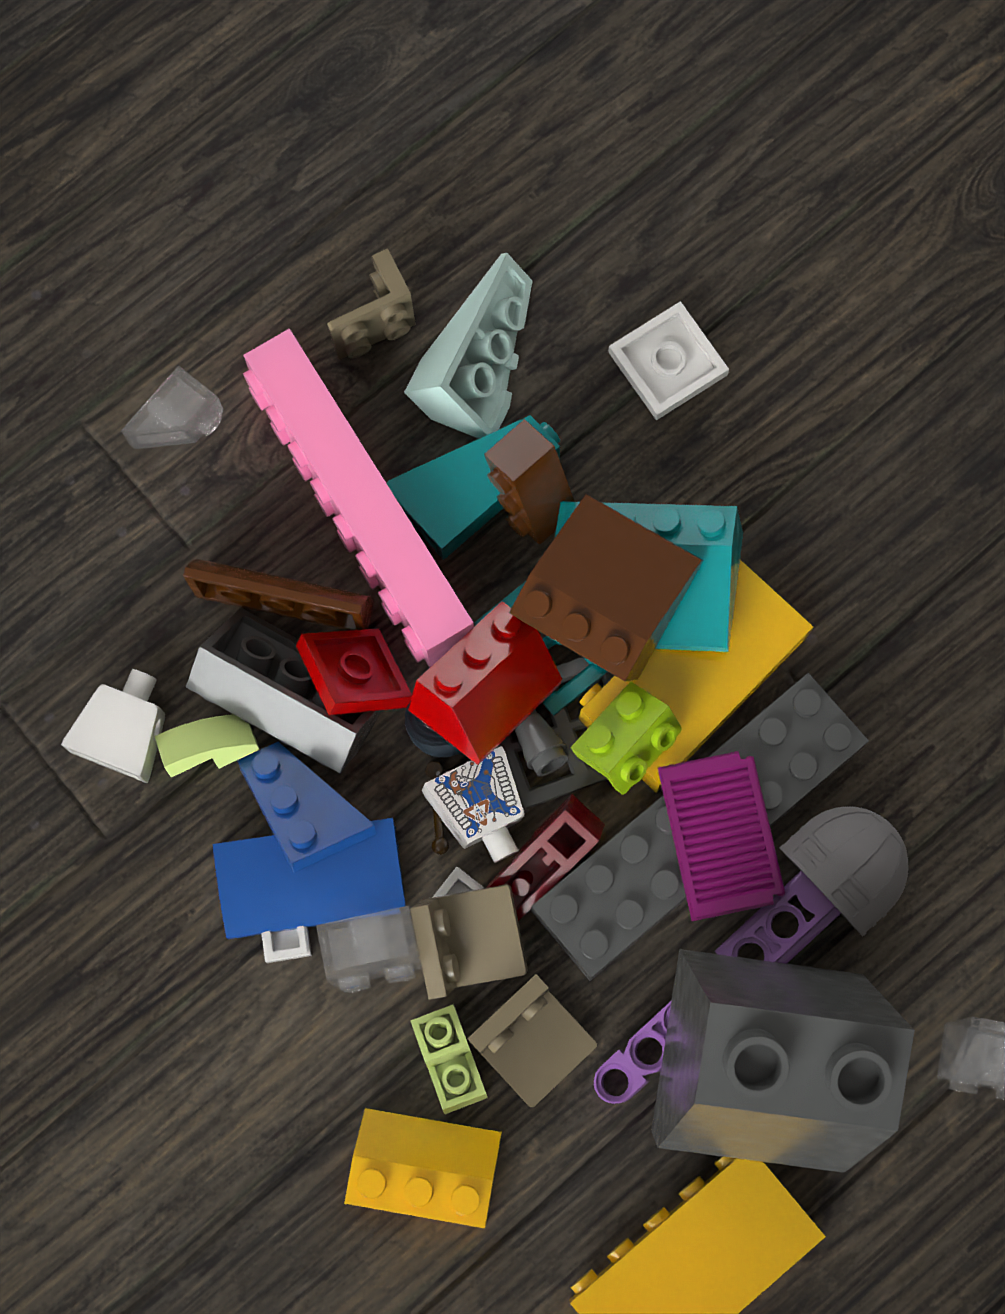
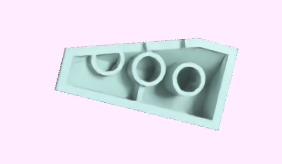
M503 253L498 257L427 350L404 391L431 420L479 439L499 430L510 408L512 393L507 391L510 370L517 369L519 355L514 353L517 332L524 329L532 287L530 277L508 253Z

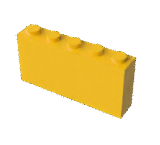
M740 560L729 652L654 649L637 680L623 681L614 675L603 688L598 683L595 684L579 702L583 706L580 711L579 720L589 728L630 682H633L667 704L681 725L682 731L676 737L673 745L662 752L646 770L642 778L657 793L662 788L657 768L687 762L807 639L813 626Z
M721 1156L714 1162L719 1170L705 1182L700 1176L690 1182L678 1194L683 1201L671 1212L662 1207L643 1224L647 1232L634 1244L629 1238H626L607 1255L612 1263L597 1275L591 1269L570 1287L575 1295L569 1299V1302L578 1314H739L826 1236L764 1162Z

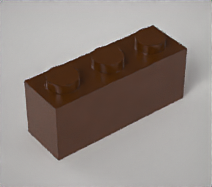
M524 419L491 447L484 456L491 470L487 476L494 487L500 492L497 499L509 513L506 517L507 522L519 536L524 537L528 534L540 545L556 531L560 502L575 501L554 445Z

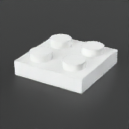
M681 301L611 344L608 350L613 360L656 420L723 379L729 372V368Z

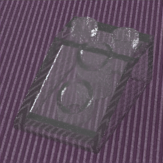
M977 1017L945 1023L937 1079L950 1081L949 1089L958 1092L977 1094L978 1086L996 1089L995 1098L1005 1100V1023Z

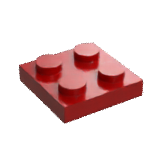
M379 628L301 634L296 647L328 715L407 708L411 701L412 693Z

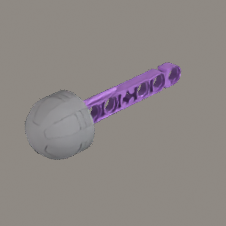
M859 807L833 808L813 817L799 831L792 835L784 845L782 844L779 847L800 870L784 886L785 894L782 896L774 895V905L761 907L721 944L715 952L719 955L738 957L739 951L744 945L754 943L763 949L764 961L787 964L840 914L864 936L871 927L876 925V922L887 915L886 913L896 904L905 888L908 877V857L901 836L886 819L870 810ZM796 896L802 906L815 915L811 921L807 922L802 912L790 904V901ZM781 912H790L798 919V931L790 938H779L773 932V919ZM671 1001L629 1039L625 1052L619 1049L597 1070L594 1077V1088L602 1100L612 1104L626 1102L650 1081L646 1075L661 1071ZM648 1037L658 1040L663 1051L660 1060L653 1065L644 1064L637 1054L639 1043ZM612 1069H620L628 1077V1088L620 1096L610 1095L604 1088V1076Z

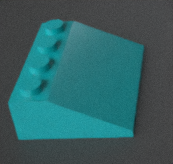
M560 502L555 537L580 502ZM604 503L704 560L655 649L729 652L743 530L737 506ZM550 638L551 644L562 645Z

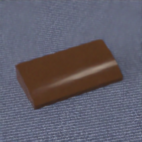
M201 559L192 560L185 567L183 577L197 598L348 631L368 629L375 602L374 598L368 595Z

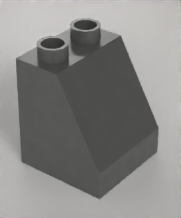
M679 949L651 1129L657 1148L845 1173L898 1131L915 1030L863 974Z

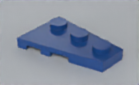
M279 742L237 760L249 788L294 873L377 834L375 825Z

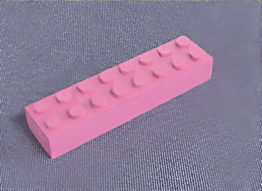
M288 329L244 354L249 370L244 372L243 375L250 386L248 389L261 411L265 409L271 420V427L283 446L288 444L287 446L293 456L292 460L305 481L310 478L313 479L310 481V484L315 491L314 496L325 515L328 517L335 514V517L332 519L338 529L336 530L348 552L358 551L355 557L360 564L359 569L371 589L377 586L380 587L381 591L378 594L383 601L381 604L394 626L402 623L405 627L401 631L405 637L404 642L417 663L424 659L430 668L474 627V623L291 330Z

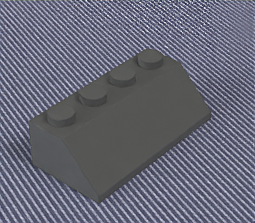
M240 607L199 647L186 688L199 694L205 700L215 703L240 717L243 721L276 737L282 743L303 752L317 760L321 765L341 773L360 750L382 710L328 715L296 647L299 639Z

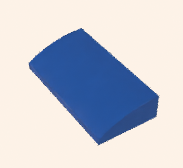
M387 818L371 821L375 825L376 835L295 873L291 869L274 835L213 844L216 877L226 938L234 939L261 935V933L267 931L274 933L294 930L299 926L308 928L407 913L394 819Z

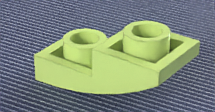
M234 714L197 720L155 736L164 768L170 777L178 775L211 758L220 769L260 750L251 724Z
M454 1004L411 1020L444 1114L488 1098Z

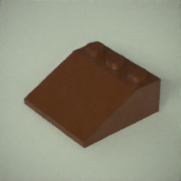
M585 494L529 574L509 613L621 680H637L704 560L590 495Z

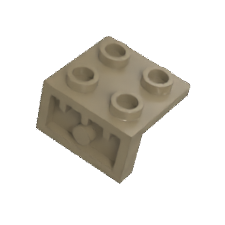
M388 248L372 255L375 272L369 274L375 288L373 294L376 300L327 323L334 351L339 360L347 356L349 358L360 357L371 349V345L386 338L388 340L398 339L407 334L410 327L416 325L411 293Z
M505 884L427 898L410 908L428 999L446 997L456 987L524 976L528 972L510 885Z
M537 974L467 1038L529 1107H535L597 1047L596 1041L548 991L549 987Z

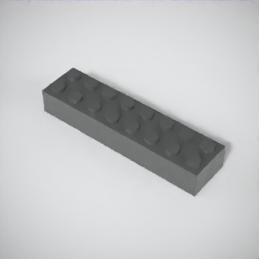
M807 673L709 757L739 751L741 759H745L747 756L754 757L769 824L772 827L861 751L869 740L814 678ZM661 796L531 906V912L589 981L595 978L686 900L664 796Z

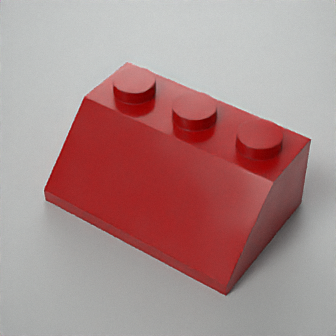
M503 601L416 680L408 709L477 765L509 736L563 680L539 631L509 613L511 607Z

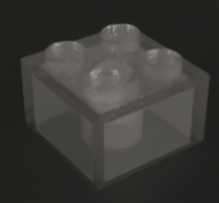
M409 906L316 925L327 982L334 987L339 986L340 990H343L344 993L371 988L370 980L385 977L389 983L416 978L415 970L422 969Z

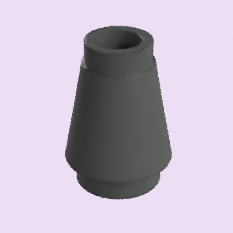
M536 710L515 729L528 769H534L538 776L550 774L568 761L569 757L565 752L567 745Z

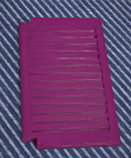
M739 751L658 767L691 921L774 905L773 895L782 896L785 894V889L754 757L747 756L745 759H741Z

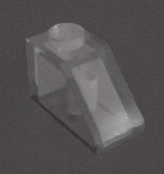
M178 366L121 431L128 443L135 449L196 443L203 434L208 436L218 427L224 410L218 396Z

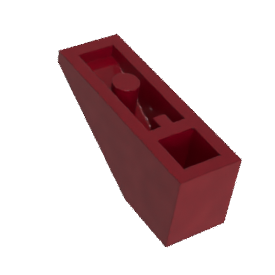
M571 794L534 832L485 888L505 884L510 885L519 921L531 909L533 904L558 883L599 842L605 824Z

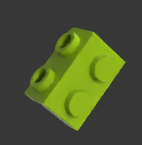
M630 682L570 748L579 759L608 778L614 789L624 795L644 777L646 770L662 752L673 745L676 737L682 731V727L667 704L633 682Z

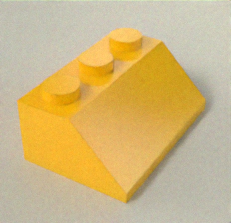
M365 1108L353 1153L344 1204L485 1228L502 1132Z

